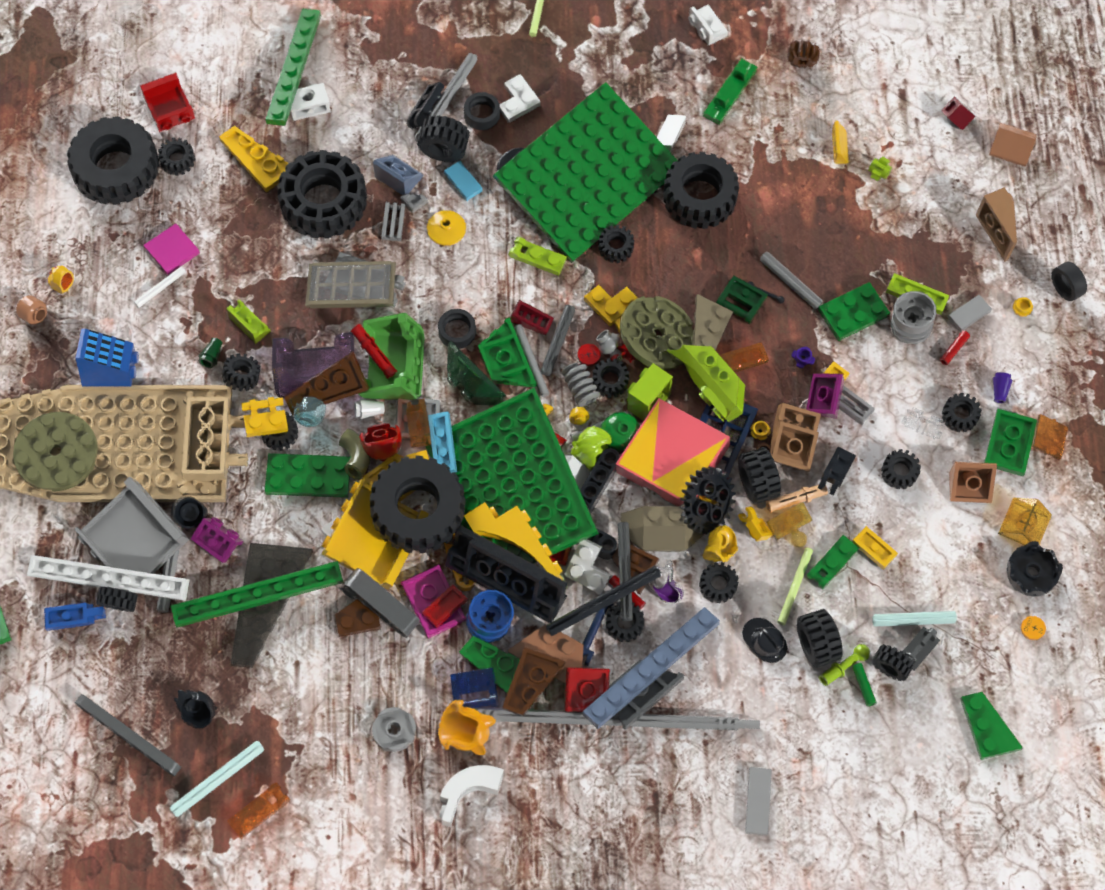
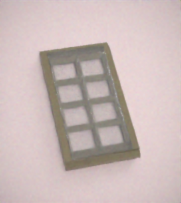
M319 262L309 264L305 306L310 308L393 306L396 262Z

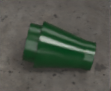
M212 338L198 355V362L203 367L213 368V366L217 365L220 349L223 344L222 341L218 338Z

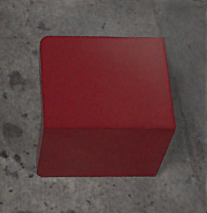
M955 96L941 110L961 130L976 117Z

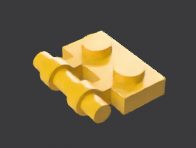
M268 397L267 400L256 401V399H252L249 402L241 403L242 411L250 410L251 415H243L246 437L288 432L285 410L276 411L277 406L284 405L283 398L274 399V397ZM269 408V412L258 413L257 409Z

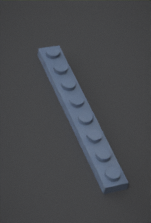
M704 607L583 711V716L599 729L719 625L720 620Z

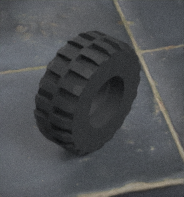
M113 116V118H100L98 121L88 123V126L85 128L82 127L77 132L78 135L74 136L71 140V147L67 151V163L70 173L82 194L87 195L93 201L99 200V203L102 204L113 203V205H117L121 202L128 203L133 201L134 198L142 196L145 193L144 191L153 185V179H156L158 175L159 159L152 137L148 131H145L142 125L139 123L134 124V121L131 119H121V117ZM124 152L130 155L129 160L117 169L105 170L97 167L98 161L108 153Z
M327 150L307 152L306 155L296 157L293 163L290 162L285 167V172L283 171L279 177L280 183L277 185V193L282 215L288 221L289 226L295 230L298 229V232L306 236L308 234L311 235V238H332L331 236L342 235L347 229L351 230L355 226L356 221L361 220L363 211L366 210L367 192L364 176L357 164H352V160L349 157L341 156L338 152H327ZM319 185H330L340 191L333 201L325 204L312 203L305 198L310 189Z
M416 456L413 459H409V457L401 458V462L396 463L394 461L390 463L387 471L382 470L378 474V480L374 481L372 485L370 514L374 528L380 532V537L385 542L390 541L391 546L399 549V547L404 548L407 553H412L413 550L419 551V553H427V549L431 548L437 550L441 548L443 542L447 544L452 540L453 534H456V529L461 526V522L464 519V489L462 484H459V477L455 472L451 473L450 467L445 463L441 465L437 463V459L431 457L429 460L423 459V456ZM423 490L436 498L438 506L435 512L426 518L411 519L404 516L398 510V500L407 492Z

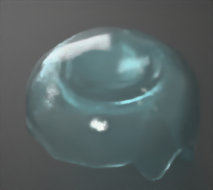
M304 397L300 404L296 403L294 408L295 420L300 425L309 428L321 424L326 414V405L315 397Z

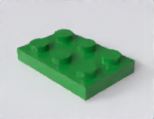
M870 282L818 307L819 313L838 341L890 315L889 310Z
M997 409L984 463H996L998 470L1024 476L1037 419Z

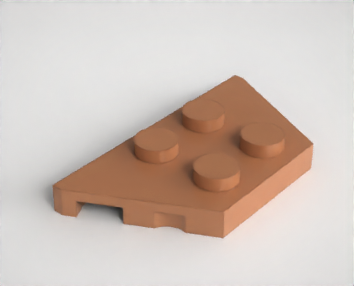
M547 624L508 650V653L519 659L524 647L564 660L566 663L554 677L566 684V667L583 668L584 645L562 632L551 636L546 629Z

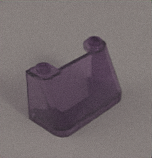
M351 332L338 334L334 339V347L294 350V344L290 339L272 338V373L276 395L279 398L285 399L284 397L287 393L351 352L355 354L354 335Z

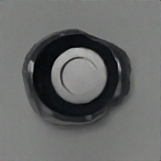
M180 497L171 508V518L181 528H194L208 515L207 508L194 497Z

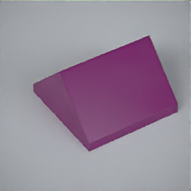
M813 374L806 410L819 413L823 417L837 419L844 385L843 375Z

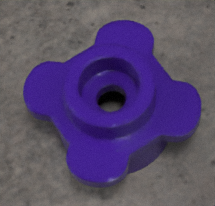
M802 347L792 352V358L796 360L798 368H804L805 365H812L815 362V358L812 357V352L808 347Z

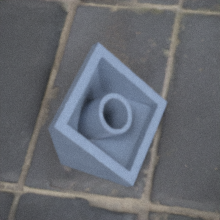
M394 155L375 159L373 162L375 178L401 195L410 193L423 177L422 173Z

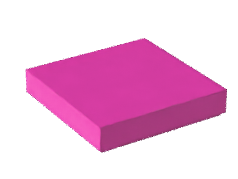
M176 223L144 244V248L167 275L200 254L199 249Z

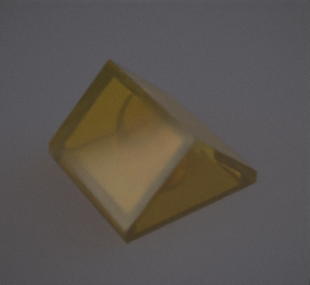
M1013 498L998 534L1022 545L1032 541H1037L1040 545L1052 514L1039 499Z

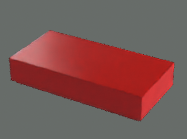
M452 584L422 611V615L437 629L464 605L468 598Z

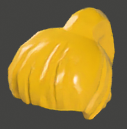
M720 525L712 530L708 536L707 546L702 553L703 559L713 562H728L729 558L738 551L737 539L733 529Z

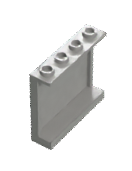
M129 477L124 482L127 487L84 528L76 527L75 531L79 534L77 538L85 546L88 544L92 549L90 553L98 561L101 559L105 564L104 566L154 574L189 538L137 480Z

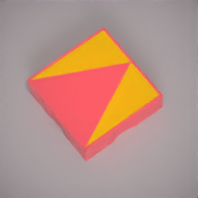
M658 398L617 461L616 470L618 474L641 487L656 492L673 505L681 506L684 501H681L680 498L685 496L682 489H687L685 482H691L690 475L696 476V470L701 471L702 467H717L730 446V436Z

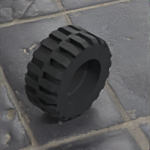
M695 152L688 153V157L685 155L678 158V162L674 161L667 171L663 200L669 213L672 212V217L675 220H681L680 223L685 226L689 224L691 228L695 229L697 226L702 227V229H708L709 225H712V227L718 226L719 221L725 222L728 219V216L733 213L739 192L737 173L733 172L734 168L731 164H726L727 160L722 157L719 159L713 153L711 155L705 154L706 152H700L699 154H695ZM704 181L713 185L719 194L711 199L699 200L688 195L683 187L690 182Z

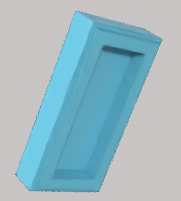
M461 161L444 170V174L466 201L483 191L481 185Z

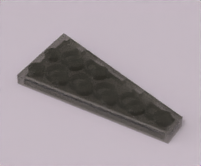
M250 543L243 586L304 570L308 559L313 553V549ZM289 598L239 611L231 666L254 667L269 634L275 626L276 620L281 615Z

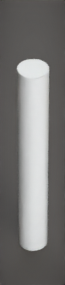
M182 266L134 301L135 305L138 308L143 306L185 274V269Z

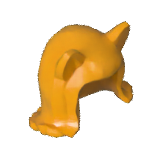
M463 700L452 701L443 712L441 722L439 723L438 735L441 745L445 750H449L451 745L462 751H471L476 755H485L486 749L483 744L487 742L490 735L489 727L495 724L496 719L491 715L481 714L473 708L464 707Z

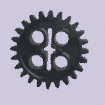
M708 466V468L702 467L701 471L696 470V476L690 475L691 482H685L687 489H682L685 496L680 498L684 502L679 509L684 510L681 514V517L685 518L683 523L688 524V528L694 532L707 535L720 526V524L726 525L725 518L730 519L728 512L734 510L730 506L736 502L732 500V496L736 492L731 491L735 485L730 483L732 478L727 477L728 473L724 472L723 469ZM699 495L719 503V506L700 500L696 496Z

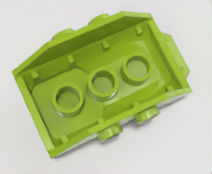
M682 345L678 350L667 349L670 355L685 364L692 380L701 390L699 393L700 397L709 406L714 405L712 410L722 421L726 419L730 422L743 414L745 384L712 346Z

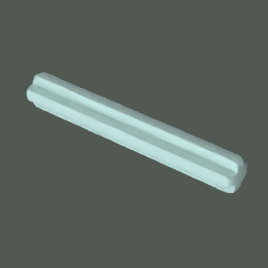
M955 611L874 614L872 621L875 627L953 624L957 621V615Z

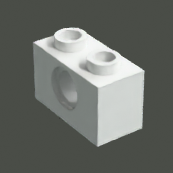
M324 83L312 84L308 87L297 89L291 108L293 121L331 112Z

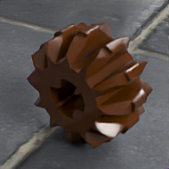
M796 40L788 48V61L793 66H798V68L804 67L806 69V67H813L819 60V46L809 40Z

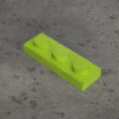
M895 273L886 290V293L898 298L910 291H919L927 294L933 299L936 305V313L939 315L942 314L950 296Z

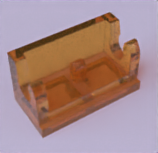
M425 398L419 399L417 405H412L411 402H408L406 415L411 448L432 445Z

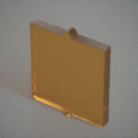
M1042 414L1038 415L1032 447L1044 452V455L1048 454L1059 460L1062 459L1068 427L1056 422V419H1050Z

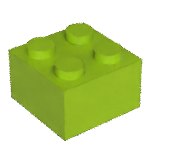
M654 363L649 368L646 367L640 374L638 382H633L628 388L627 410L644 421L658 398L666 401L670 396L673 376Z

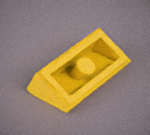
M835 121L832 128L835 164H848L847 132L839 121Z

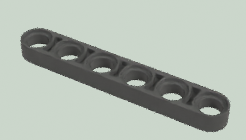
M81 694L74 702L84 712L170 775L175 777L182 768L173 759L85 695Z

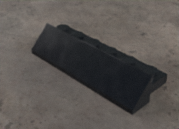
M462 525L456 529L454 544L448 549L446 567L488 590H497L504 593L513 604L550 624L553 622L568 596L565 594L567 582Z

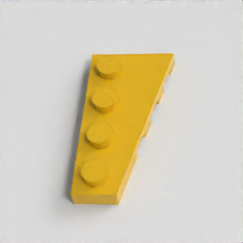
M235 126L219 136L222 144L266 192L280 183L279 177L283 171L285 172V167L289 164L284 161L283 157L278 154L275 155L266 146L258 144L254 141V138Z

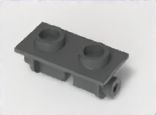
M923 627L903 650V654L908 655L909 659L913 660V671L916 670L940 641L936 637L937 631L933 628L926 629Z

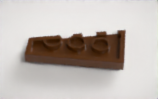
M351 352L287 393L284 398L293 416L367 391L369 387L354 352Z

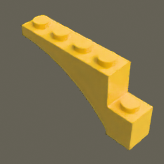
M484 502L464 515L471 529L476 534L498 539L516 546L534 558L547 572L563 580L560 575L563 570L557 561L552 562L549 556L552 555V552L546 543L542 545L539 541V538L542 536L536 527L531 528L528 522L531 518L525 509L521 511L518 506H515L499 516L493 506L489 508Z

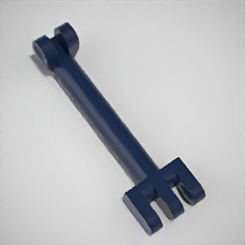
M614 603L597 611L582 643L584 645L583 657L584 655L587 656L584 665L589 666L595 654L589 648L607 609L611 608Z

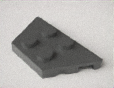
M639 660L632 667H630L625 673H623L618 679H616L611 685H609V688L612 687L617 681H619L624 675H626L642 660ZM665 671L618 712L623 729L629 728L684 680L685 675L680 672L675 674Z

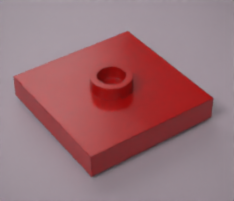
M566 667L565 711L583 712L609 689L610 669Z

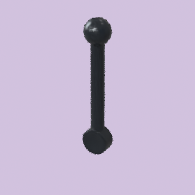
M756 287L759 290L767 293L769 297L777 300V302L780 304L785 301L783 296L778 297L770 292H767L759 287Z

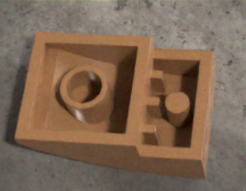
M785 403L778 405L770 454L776 463L810 472L819 435L817 429L821 414Z

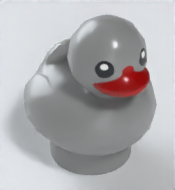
M609 330L601 332L596 338V341L599 343L600 352L602 354H610V360L613 362L614 359H617V363L623 360L621 356L622 351L616 349L620 343V336L611 333Z

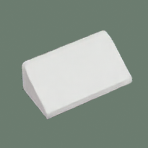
M668 115L657 136L670 152H672L686 123V116Z

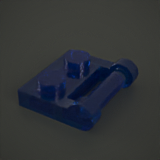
M494 668L450 674L453 701L462 700L461 695L489 691V697L466 700L463 706L469 708L498 707Z

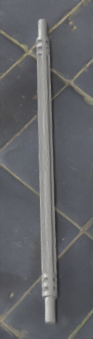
M478 708L477 710L481 714L493 716L496 721L593 725L583 716V712L528 710L524 716H520L501 708ZM618 713L604 725L622 726ZM643 714L631 726L738 731V728L760 729V720H738V717Z

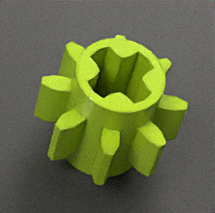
M883 156L880 159L875 158L868 169L872 173L870 177L876 181L881 180V178L886 180L892 170V167L888 165L890 160Z

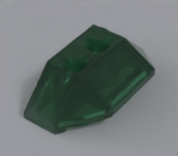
M452 341L449 342L447 357V381L454 388L457 387L461 391L463 398L467 401L470 400L474 405L495 406L506 401V394Z

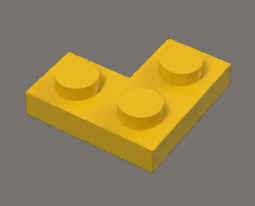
M598 285L584 296V301L609 326H612L616 319L621 318L629 304L638 297L626 287L611 298Z

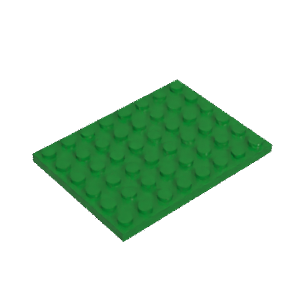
M605 82L494 173L493 177L554 245L567 256V259L573 263L599 241L600 234L605 228L609 230L610 225H613L614 228L660 189L665 183L667 171L674 161L678 162V160L608 83Z
M535 388L451 426L457 472L455 473L459 477V484H462L464 489L465 514L484 502L489 508L493 506L499 516L515 506H518L521 511L525 509L531 518L528 522L531 528H537L542 536L539 538V541L542 545L547 544L552 555L599 534ZM431 436L424 438L423 442L429 456L433 458ZM464 517L461 525L473 531ZM482 536L532 564L537 562L529 554L516 546L498 539Z

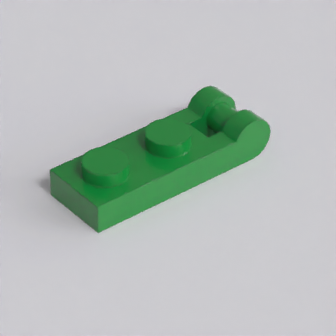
M842 535L815 567L809 571L806 577L817 582L818 587L823 590L856 554L859 547ZM822 571L826 576H821L819 572Z

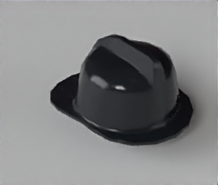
M753 618L747 621L742 630L743 639L746 644L765 662L776 663L782 660L788 649L787 641L782 633L767 619Z

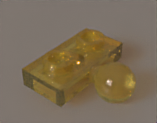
M800 502L766 521L775 540L791 533L792 545L801 548L806 545L807 536L804 532L799 531L798 528L812 521V518L804 503Z

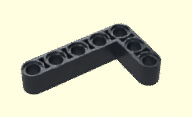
M608 448L602 452L580 489L590 514L617 471L616 463L620 457L615 449ZM611 458L615 462L607 463L605 459ZM602 475L605 479L598 480L595 476ZM593 492L595 496L588 497L585 493ZM597 528L599 534L592 536L594 539L591 541L601 546L598 557L609 560L616 551L617 541L613 536ZM608 544L612 549L604 550L602 546Z

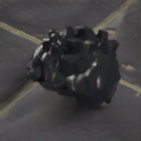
M178 690V698H174L176 707L181 713V718L188 726L202 729L212 722L217 706H215L213 699L207 693Z

